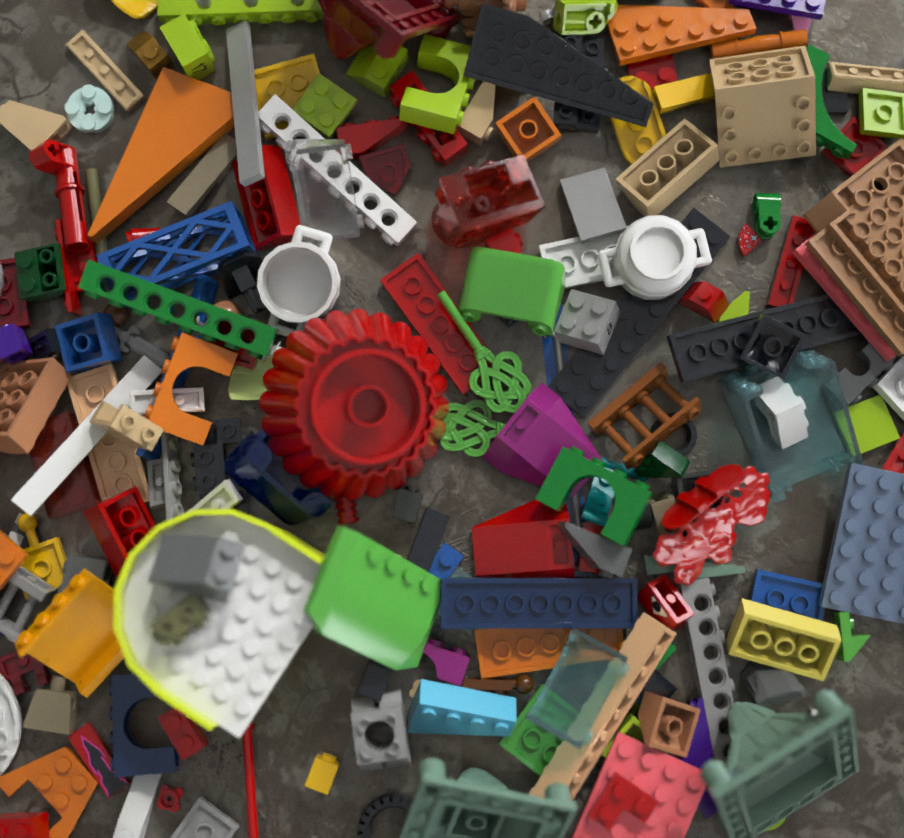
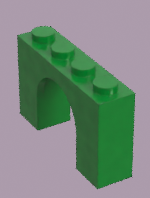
M571 446L570 449L562 447L535 499L561 512L572 490L579 482L592 477L606 480L614 491L615 506L601 534L626 547L654 495L648 491L650 486L639 480H636L635 483L627 480L628 474L616 468L613 472L604 468L606 463L595 457L591 461L582 457L585 452L574 446Z

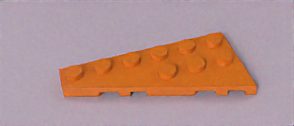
M618 5L615 15L606 24L619 66L752 35L756 31V26L749 9Z

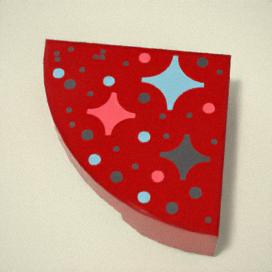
M747 223L740 229L738 234V250L743 257L762 241Z

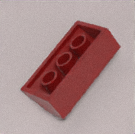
M262 145L265 178L245 187L239 182L238 160L232 162L248 231L256 251L290 243L296 226L301 225L285 158L280 146Z
M136 486L83 511L117 580L121 575L129 553L156 527Z

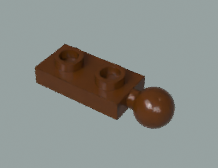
M525 674L518 676L516 679L464 677L463 687L479 691L492 690V693L505 695L507 690L516 689L520 694H528L533 690L534 682L530 676Z

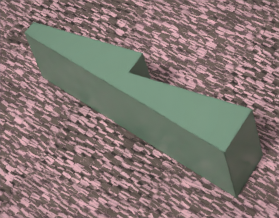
M641 555L644 575L674 572L675 564L659 566L653 556ZM704 562L702 574L697 579L746 573L744 566Z

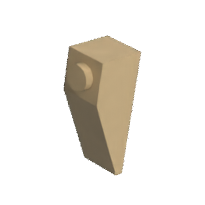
M484 81L464 111L462 125H457L456 127L462 136L480 146L484 140H489L494 131L492 123L495 84Z

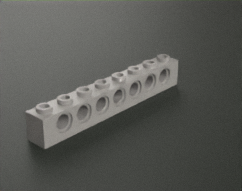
M709 577L699 578L688 586H684L682 583H676L678 592L694 612V615L684 626L698 696L703 699L714 753L712 760L715 762L721 761L727 769L728 756H724L723 749L726 745L732 744L730 729L728 726L727 730L721 732L718 729V724L721 720L727 719L728 709L734 704L732 693H735L733 679L728 676L727 669L730 668V661L728 655L724 654L723 650L725 636L723 630H719L718 620L721 619L719 607L714 605L715 586L713 581L710 582ZM697 597H702L705 601V605L701 610H697L694 606V601ZM703 621H707L710 627L706 634H701L699 631V625ZM711 645L714 648V655L706 659L704 649ZM717 670L719 678L716 682L711 683L708 678L709 673ZM722 694L724 697L723 704L720 707H715L713 703L714 698Z

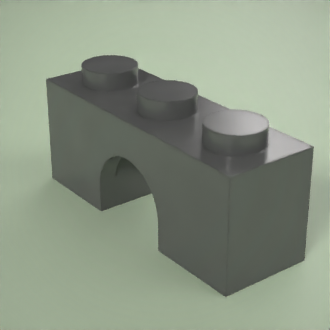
M867 341L854 354L862 362L863 370L861 375H853L844 367L838 370L822 388L841 407L848 404L853 406L862 398L860 393L865 388L870 389L879 381L877 376L882 371L886 373L895 365L893 360L897 355L886 362Z

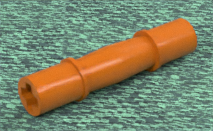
M806 29L788 32L779 31L778 34L754 36L740 40L735 38L710 44L711 59L800 46L807 48L808 35Z

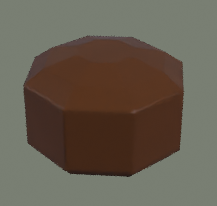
M108 304L103 311L105 314H111L114 326L124 325L129 318L127 308L124 306L119 308Z

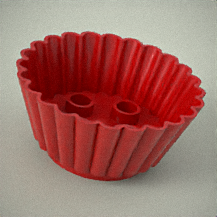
M358 308L350 311L348 315L342 311L335 310L329 312L325 320L320 318L310 319L304 326V332L298 330L290 333L286 339V348L277 349L273 353L272 364L274 368L267 370L263 376V385L267 391L263 392L259 399L260 408L266 413L261 421V427L267 435L271 436L269 442L270 451L277 457H283L282 465L287 473L292 475L299 474L302 485L309 489L320 487V491L327 497H336L342 493L348 500H358L365 493L371 498H378L385 493L386 488L391 490L402 488L406 483L407 476L416 477L423 471V460H429L436 455V440L441 439L446 432V425L442 418L448 414L450 406L448 400L443 396L448 387L446 379L438 374L440 370L439 359L435 355L427 353L428 345L424 338L417 335L411 336V329L404 322L392 324L390 317L385 313L378 312L369 316L368 312Z

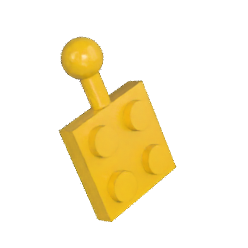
M27 513L22 514L18 518L17 525L21 531L26 533L30 547L23 549L29 554V557L21 566L58 589L63 581V565L67 560L60 537L39 543L35 531L38 523L37 518L34 515L30 517ZM23 590L25 599L28 600V593Z

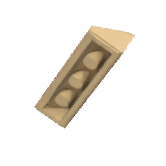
M828 62L827 89L829 91L859 94L858 92L862 88L904 93V69Z

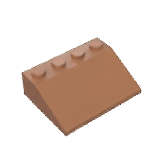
M54 357L23 360L13 365L7 362L2 364L0 368V452L26 454L34 447L35 440L45 427L49 415L55 409L58 399L67 388V383L72 376L69 372H66L65 368Z

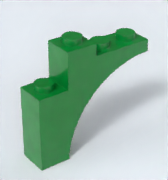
M810 44L806 50L815 74L816 146H823L830 150L833 156L839 159L844 158L848 161L857 144L843 135L832 122L825 108L822 96L823 72L831 55Z

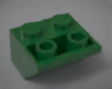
M60 243L14 252L20 299L36 304L57 299L66 291Z

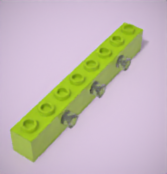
M157 0L158 17L163 25L182 14H185L189 21L193 19L197 26L208 23L217 26L224 25L225 23L238 24L244 20L261 24H269L272 21L292 23L295 20L316 22L319 19H323L324 15L318 0Z

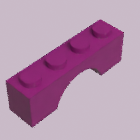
M430 638L429 642H426L423 653L429 656L435 664L437 678L461 686L470 656L465 655L467 650L453 646L451 650L442 647L443 642Z

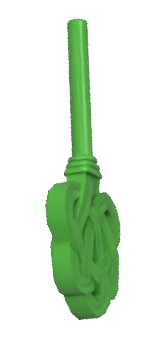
M445 290L442 291L437 297L474 350L473 355L475 362L478 364V368L471 372L469 376V389L475 395L483 397L486 406L492 412L501 413L506 411L515 413L526 400V396L531 390L529 379L521 372L522 362L519 356L512 351H503L494 356L488 348L482 346ZM504 359L510 360V361L512 362L513 366L509 365L508 363L504 362L503 360H504ZM486 360L492 364L491 368L487 367ZM500 369L511 375V378L500 372ZM479 376L481 381V388L477 385V379ZM489 377H491L493 391L490 389ZM500 382L508 387L506 392L502 391ZM513 399H517L515 405H510Z
M472 400L465 405L449 403V412L442 418L446 425V432L440 439L441 446L446 451L451 452L462 450L471 457L483 456L490 446V439L495 438L506 424L492 420L491 410L482 400ZM480 408L484 412V415L473 409ZM466 415L478 421V423H474L471 420L464 418V416ZM460 424L466 427V429L457 431L455 427ZM487 426L495 430L486 432L483 428ZM473 434L478 435L465 441L462 439L465 437H469ZM482 443V446L479 449L471 448L472 446Z

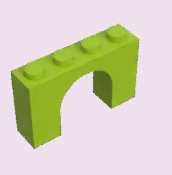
M424 34L418 53L417 67L444 74L456 86L445 93H430L406 87L400 104V121L451 134L455 133L457 125L461 126L465 112L462 111V108H467L470 94L467 93L468 89L473 90L475 83L474 78L463 76L471 46Z

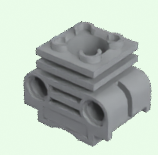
M402 690L384 691L379 704H376L374 699L366 696L353 695L351 697V720L357 765L360 766L361 773L383 770V761H387L388 769L410 766V746ZM377 720L385 721L393 728L394 738L386 743H377L369 736L368 725Z

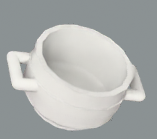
M648 215L634 221L620 235L616 247L600 250L597 254L606 287L621 285L631 295L644 300H661L675 294L691 278L694 268L707 266L712 262L705 231L702 228L689 231L678 220L664 215ZM694 239H697L701 257L697 258L696 244L694 242ZM612 257H613V269H614V273H615V275H616V276H614V277H612V273H611V269H610V265H609V261H608V258H612Z
M297 225L292 241L277 246L264 258L258 270L257 288L262 303L271 312L268 325L279 329L277 334L288 337L293 331L299 330L304 332V326L307 321L313 318L321 319L333 308L338 299L341 278L336 263L328 254L332 242L331 234L303 225ZM303 236L322 241L320 248L312 243L301 242ZM279 318L286 322L298 323L297 329L279 325Z

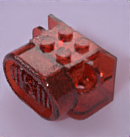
M523 154L498 162L490 160L477 168L468 166L460 170L459 173L439 178L440 186L435 193L437 204L433 208L431 221L434 232L442 242L454 248H468L481 244L509 228L514 229L527 224L546 206Z

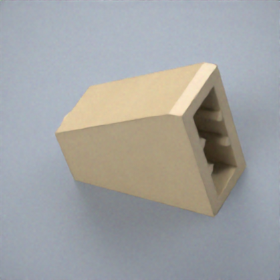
M11 100L0 106V124L30 151L48 139L60 142L74 127L62 115Z

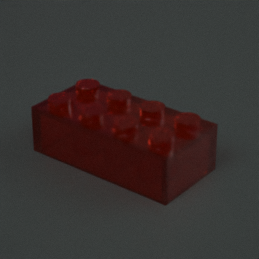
M67 411L47 419L45 427L35 440L34 447L29 451L35 473L78 428L79 424L76 414ZM88 455L44 502L49 519L59 520L83 512L102 502Z

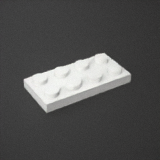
M622 233L583 244L580 243L578 237L539 245L540 257L553 259L564 265L565 289L603 281L597 254L600 250L616 247ZM612 257V258H608V261H609V265H610L612 277H614V276H616V275H615L614 269H613V257Z

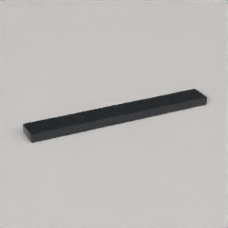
M428 507L425 509L406 560L429 572L449 516ZM369 659L356 693L381 702L393 669H389Z

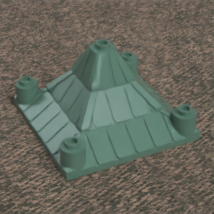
M822 690L814 696L812 707L818 714L812 716L806 713H775L773 710L750 702H736L729 707L727 719L732 744L728 756L727 769L721 761L715 762L711 760L702 766V772L700 773V778L712 794L718 809L716 822L727 838H755L859 772L854 712L848 704H843L834 691Z
M429 758L422 761L419 765V785L398 838H564L577 811L576 802L571 801L569 787L562 783L549 785L545 789V798L508 790L498 779L479 768L465 770L458 780L446 779L445 764L439 759Z

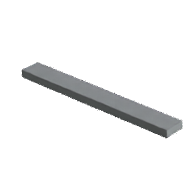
M246 20L226 29L239 182L244 187L265 178L250 24Z

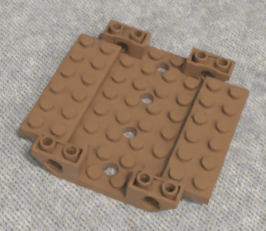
M901 138L803 215L817 233L805 243L807 248L898 357L904 354V139ZM874 181L882 184L883 191L875 188Z

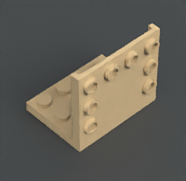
M805 46L709 59L715 93L720 168L816 155L815 74Z

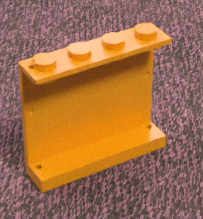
M84 568L71 579L69 585L62 593H58L54 597L50 606L36 616L34 623L26 631L20 633L17 641L14 643L19 656L23 657L28 653L74 682L79 693L88 698L125 658L113 630L114 589Z

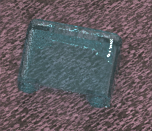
M573 628L568 638L567 646H564L557 663L537 697V701L529 710L526 718L580 749L582 744L588 746L594 734L590 729L618 676L624 678L630 664L626 662L628 657L582 631Z

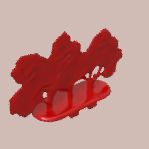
M736 464L725 465L712 472L706 478L701 476L695 481L696 486L688 493L683 491L676 497L678 501L664 513L661 524L667 529H679V531L675 534H663L660 536L656 544V550L653 552V557L659 566L676 565L674 569L675 583H682L684 586L691 585L702 574L705 559L710 558L715 564L731 562V547L735 544L737 537L733 531L736 524L753 526L763 523L765 520L766 506L771 495L767 488L770 482L769 473L759 474L755 467L750 466L742 470ZM742 483H744V484H745V487H744V488H740L739 485L742 484ZM734 489L742 492V494L736 498L732 497L729 491L731 490L733 493ZM723 496V500L719 506H717L714 509L709 508L714 502H716L720 497ZM726 496L729 498L728 503H725ZM684 529L687 532L686 537H683L682 535Z

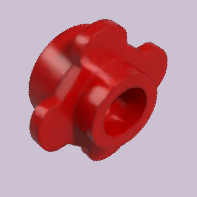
M168 785L161 786L159 789L161 794L156 802L157 808L177 812L180 809L179 802L180 797L184 794L183 790L179 787L174 789L169 788ZM168 796L172 797L171 801L168 800Z

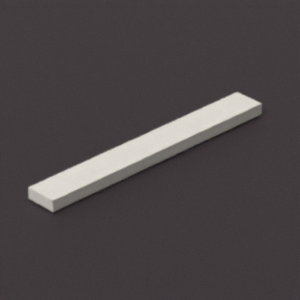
M144 355L102 401L119 409L121 404L130 408L129 391L147 390L161 374L162 369ZM98 406L11 499L15 505L30 517L107 434V432L89 422Z

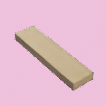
M83 29L65 44L127 113L145 99V96Z

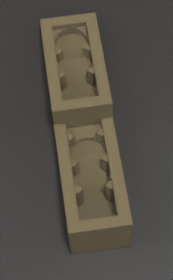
M227 133L221 136L166 201L171 208L186 218L193 216L215 183H220L232 166V162L237 159L236 139Z

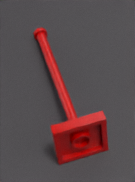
M249 724L242 734L248 837L259 838L252 744L254 724Z

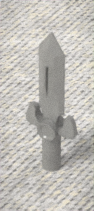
M114 326L116 336L121 340L119 344L120 351L128 353L129 349L125 346V343H128L131 350L141 356L145 355L158 366H163L165 360L169 359L167 353L139 336L136 338L132 337L131 334L140 335L141 333L135 326H131L127 332Z

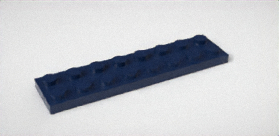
M441 578V629L634 628L638 620L637 578H612V580L607 578Z

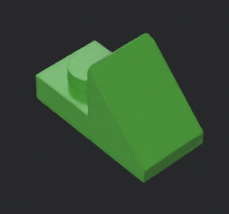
M832 611L833 624L837 625L842 640L836 652L837 660L850 662L871 635L851 634V631L854 629V622L849 612Z

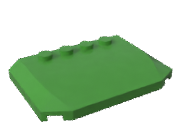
M337 526L304 606L303 613L305 616H309L314 623L312 627L316 633L389 669L413 668L419 664L440 608L441 579L366 536L351 529Z

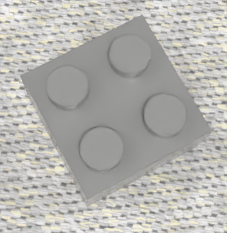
M571 289L554 333L560 343L604 355L619 318L620 310L614 300Z

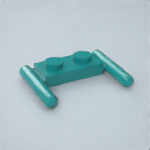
M601 457L603 462L606 463L604 468L611 472L616 468L628 474L631 478L643 482L648 480L647 477H637L635 468L627 470L623 464ZM593 477L581 519L605 527L609 519L607 516L614 497V491L606 480Z

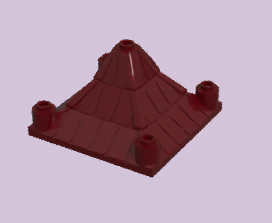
M318 0L324 13V30L328 47L332 55L338 59L349 58L373 43L378 56L383 59L395 58L406 39L427 32L430 36L446 39L453 26L458 24L464 16L454 7L451 10L446 8L444 0Z

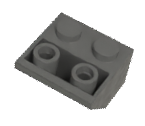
M68 555V559L63 565V581L58 588L57 594L62 593L69 585L71 579L84 568L110 586L113 570L108 560L92 556Z

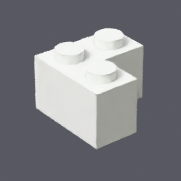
M777 376L752 388L755 404L768 420L770 435L782 449L808 438L807 427L809 423L804 415L806 405L800 396L797 397L793 393L789 383H784Z

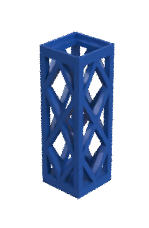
M230 201L96 256L100 264L122 271L126 265L139 260L132 271L127 274L174 290L196 281L199 274L208 276L215 273L222 260L242 250L256 252L241 212ZM221 228V229H226V230H225V231H219V230H215V229ZM206 235L220 237L208 253L195 251ZM195 238L187 250L180 249L185 241ZM228 238L234 239L229 247L219 250ZM150 258L162 259L149 277L137 275ZM170 261L177 262L172 270L160 274ZM108 279L106 282L111 291L114 288V282L112 279ZM132 287L128 290L127 297L130 301L136 299L138 292L135 287Z

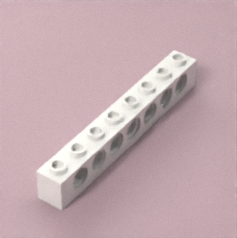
M276 94L258 112L260 129L267 135L270 132L275 136V142L283 150L288 148L294 154L292 157L301 166L306 164L312 170L310 173L319 182L325 181L329 185L328 190L335 197L339 198L341 196L347 201L345 205L353 213L359 212L365 217L363 221L373 230L377 228L382 233L381 237L389 245L395 244L398 247L416 228L417 221ZM280 121H286L289 124L284 130L276 128V125ZM297 137H304L307 141L304 145L297 146L294 144V140ZM314 153H322L324 155V159L320 162L313 161L311 157ZM337 168L341 170L342 174L338 178H333L329 175L330 170ZM351 184H355L360 190L355 194H350L346 188ZM367 200H373L377 203V207L373 210H368L365 208L364 203ZM384 216H391L394 218L395 223L391 226H386L381 220Z

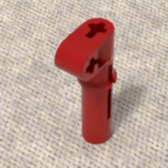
M48 139L30 151L29 160L37 170L55 176L57 188L54 193L59 200L65 249L69 252H83L89 249L90 244L89 237L87 236L88 230L83 202L85 189L81 186L76 149Z

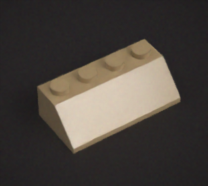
M684 118L615 179L616 183L634 208L642 215H658L719 161L718 144Z

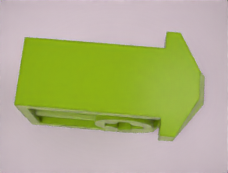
M556 0L553 28L561 35L599 33L615 15L618 9L617 0Z

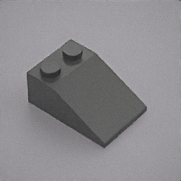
M163 534L148 582L226 604L232 591L244 544L213 536Z

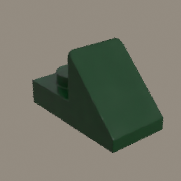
M659 441L653 453L645 456L644 461L635 468L637 477L682 478L690 462L689 459L669 445Z

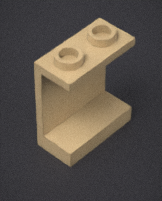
M101 401L89 421L128 446L148 451L153 450L164 429L127 406L121 404L119 409L105 401Z

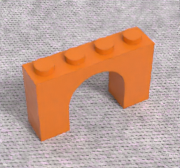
M181 333L179 337L174 336L170 346V350L174 351L171 360L166 359L161 373H164L165 376L162 383H156L152 396L156 397L153 406H147L144 418L164 429V432L204 445L212 422L187 414L176 405L172 395L174 380L180 372L189 367H202L229 377L238 354Z

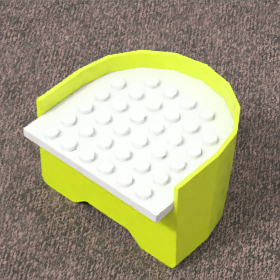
M233 509L192 510L157 525L129 553L114 589L113 630L128 667L156 695L211 731L220 725L240 738L314 625L310 617L305 616L303 609L326 554L294 533ZM162 535L213 536L244 544L232 591L226 604L203 598L213 611L208 616L210 621L198 630L195 627L186 633L189 638L177 647L174 644L167 647L164 644H158L151 634L153 630L150 625L189 595L188 593L148 582Z

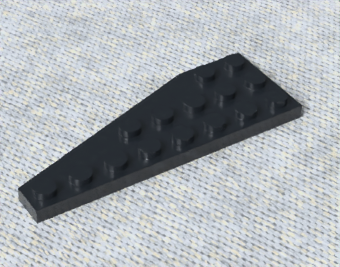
M482 3L463 76L643 127L647 126L654 105L649 99L531 16Z

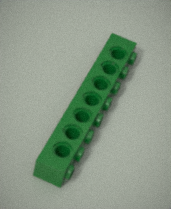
M91 260L87 261L78 287L86 290L84 295L97 300H99L100 296L108 298V304L119 308H122L123 304L132 307V313L144 317L147 313L156 316L155 321L165 325H169L170 321L179 324V330L192 334L193 330L201 332V338L215 342L216 339L226 341L224 346L237 351L240 347L249 350L248 355L258 359H262L263 355L269 357L279 330ZM108 279H112L114 282V288L110 292H106L104 289V283ZM135 287L138 295L136 299L130 301L127 297V292L130 288ZM154 296H159L161 299V305L157 309H153L150 305V301ZM178 304L183 305L185 309L184 315L180 318H177L173 313L174 307ZM204 312L208 316V322L205 326L201 327L196 319L200 313ZM224 321H228L231 324V331L227 335H223L220 332V325ZM250 329L254 332L255 339L247 344L243 340V333Z

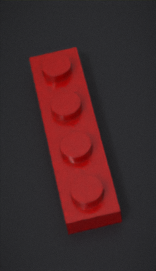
M793 215L790 219L766 304L768 307L774 308L794 303L804 266L792 252L808 240L814 231L805 218Z

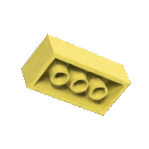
M746 599L741 600L726 637L729 655L821 681L825 680L842 641L837 625Z

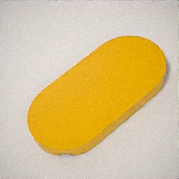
M624 76L619 79L654 104L646 127L609 117L622 156L628 164L632 165L662 139L666 132L649 85L637 77Z

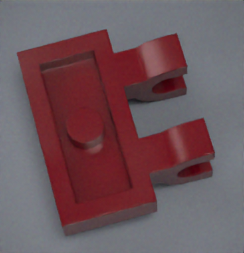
M14 651L0 657V673L7 682H12L15 696L31 692L30 686L23 676L34 671L38 686H45L51 683L52 675L47 669V665L28 653L21 657L18 651Z

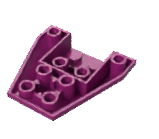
M543 383L526 398L495 437L482 457L501 473L542 487L562 447L570 449L571 446H574L585 452L582 457L590 461L593 457L603 461L562 398ZM589 478L579 482L569 497L574 498Z

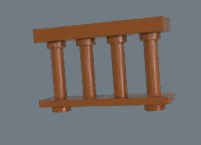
M659 362L587 422L591 432L597 438L601 434H606L626 455L622 460L627 470L639 466L644 461L645 456L656 448L659 441L667 439L688 420H694L701 410L700 399L697 396L688 402L667 382L669 378L668 369L662 362ZM656 388H661L681 408L671 418L649 397L650 393ZM638 403L643 404L663 424L653 433L631 413V409ZM619 419H625L644 439L634 449L613 428V424Z

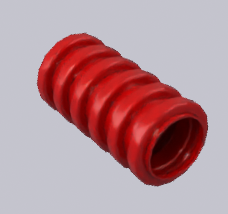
M342 493L334 498V501H337L335 509H338L336 516H339L337 523L343 525L359 521V517H356L358 510H355L354 507L357 505L356 502L348 500Z

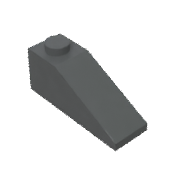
M558 522L557 527L591 568L599 570V576L610 580L613 577L623 576L632 549L569 522Z

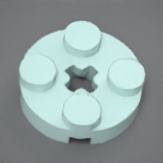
M85 85L76 90L65 104V111L70 123L82 133H101L111 125L114 119V103L104 90L92 85ZM94 105L95 113L93 115L91 113L86 115V108Z

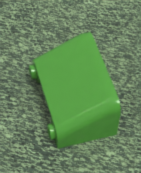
M473 247L468 259L458 311L466 322H475L481 319L482 314L528 322V326L534 334L552 336L565 290V267L562 263L553 259L485 247Z

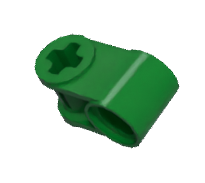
M755 193L752 202L754 232L762 240H769L781 227V196L779 193Z

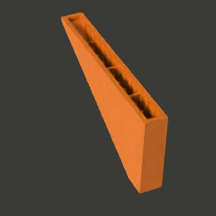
M162 68L87 236L93 243L98 244L210 149L222 135L235 127L232 92L168 68Z

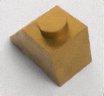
M145 30L126 43L155 79L159 77L163 67L170 69L173 66L168 54Z

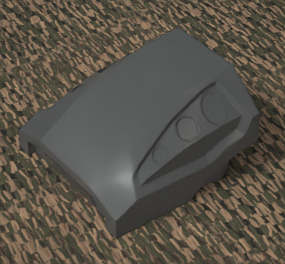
M751 661L740 673L742 683L751 701L756 705L765 707L799 697H807L803 685L792 672Z

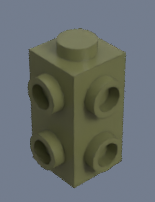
M189 594L150 625L153 630L151 634L158 644H164L165 647L174 644L177 647L189 638L186 633L195 627L198 630L210 621L208 616L213 611L202 597Z

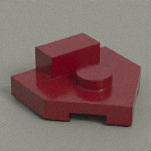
M402 143L359 156L364 175L378 187L396 195L411 167L405 144Z

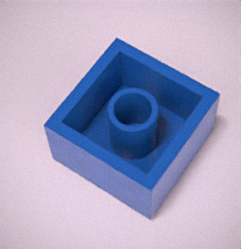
M94 313L55 325L66 372L82 373L122 361L111 314Z

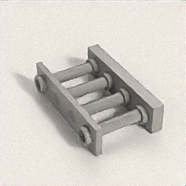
M22 566L8 581L9 586L0 600V632L9 641L14 643L17 641L20 633L26 631L24 627L38 601L42 602L53 598L57 591L56 588ZM19 588L27 592L29 598L14 623L5 617L4 614Z

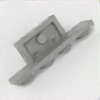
M163 431L161 434L163 458L147 461L150 507L153 509L166 507V520L168 521L183 515L184 510L180 498L182 485L179 481L181 465L177 452L179 440L177 436Z

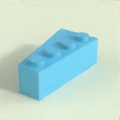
M421 679L409 707L407 733L509 737L516 724V698Z

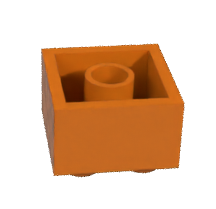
M535 96L495 122V130L520 167L551 148L561 139L560 132Z

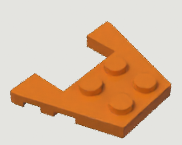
M69 745L0 776V788L8 797L12 796L30 780L62 816V819L49 830L50 838H68L83 810H85L99 785L88 767Z

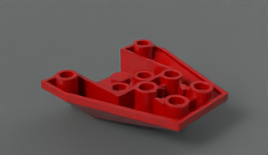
M535 499L471 527L475 576L482 578H574L572 544L557 527L558 522L570 523L567 503L560 512Z

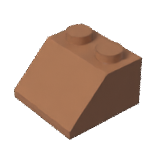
M645 691L638 712L645 745L687 758L701 709Z

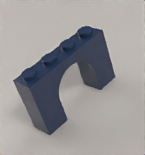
M136 674L112 675V681H109L108 691L109 695L112 696L109 718L110 721H113V731L110 732V745L114 746V756L111 757L110 766L111 771L114 772V777L180 771L179 754L174 746L146 747L139 744L130 732L129 720L136 705L145 699L159 696Z

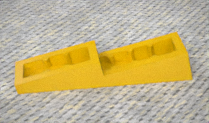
M711 73L655 86L652 91L659 114L697 102L702 104L715 99Z

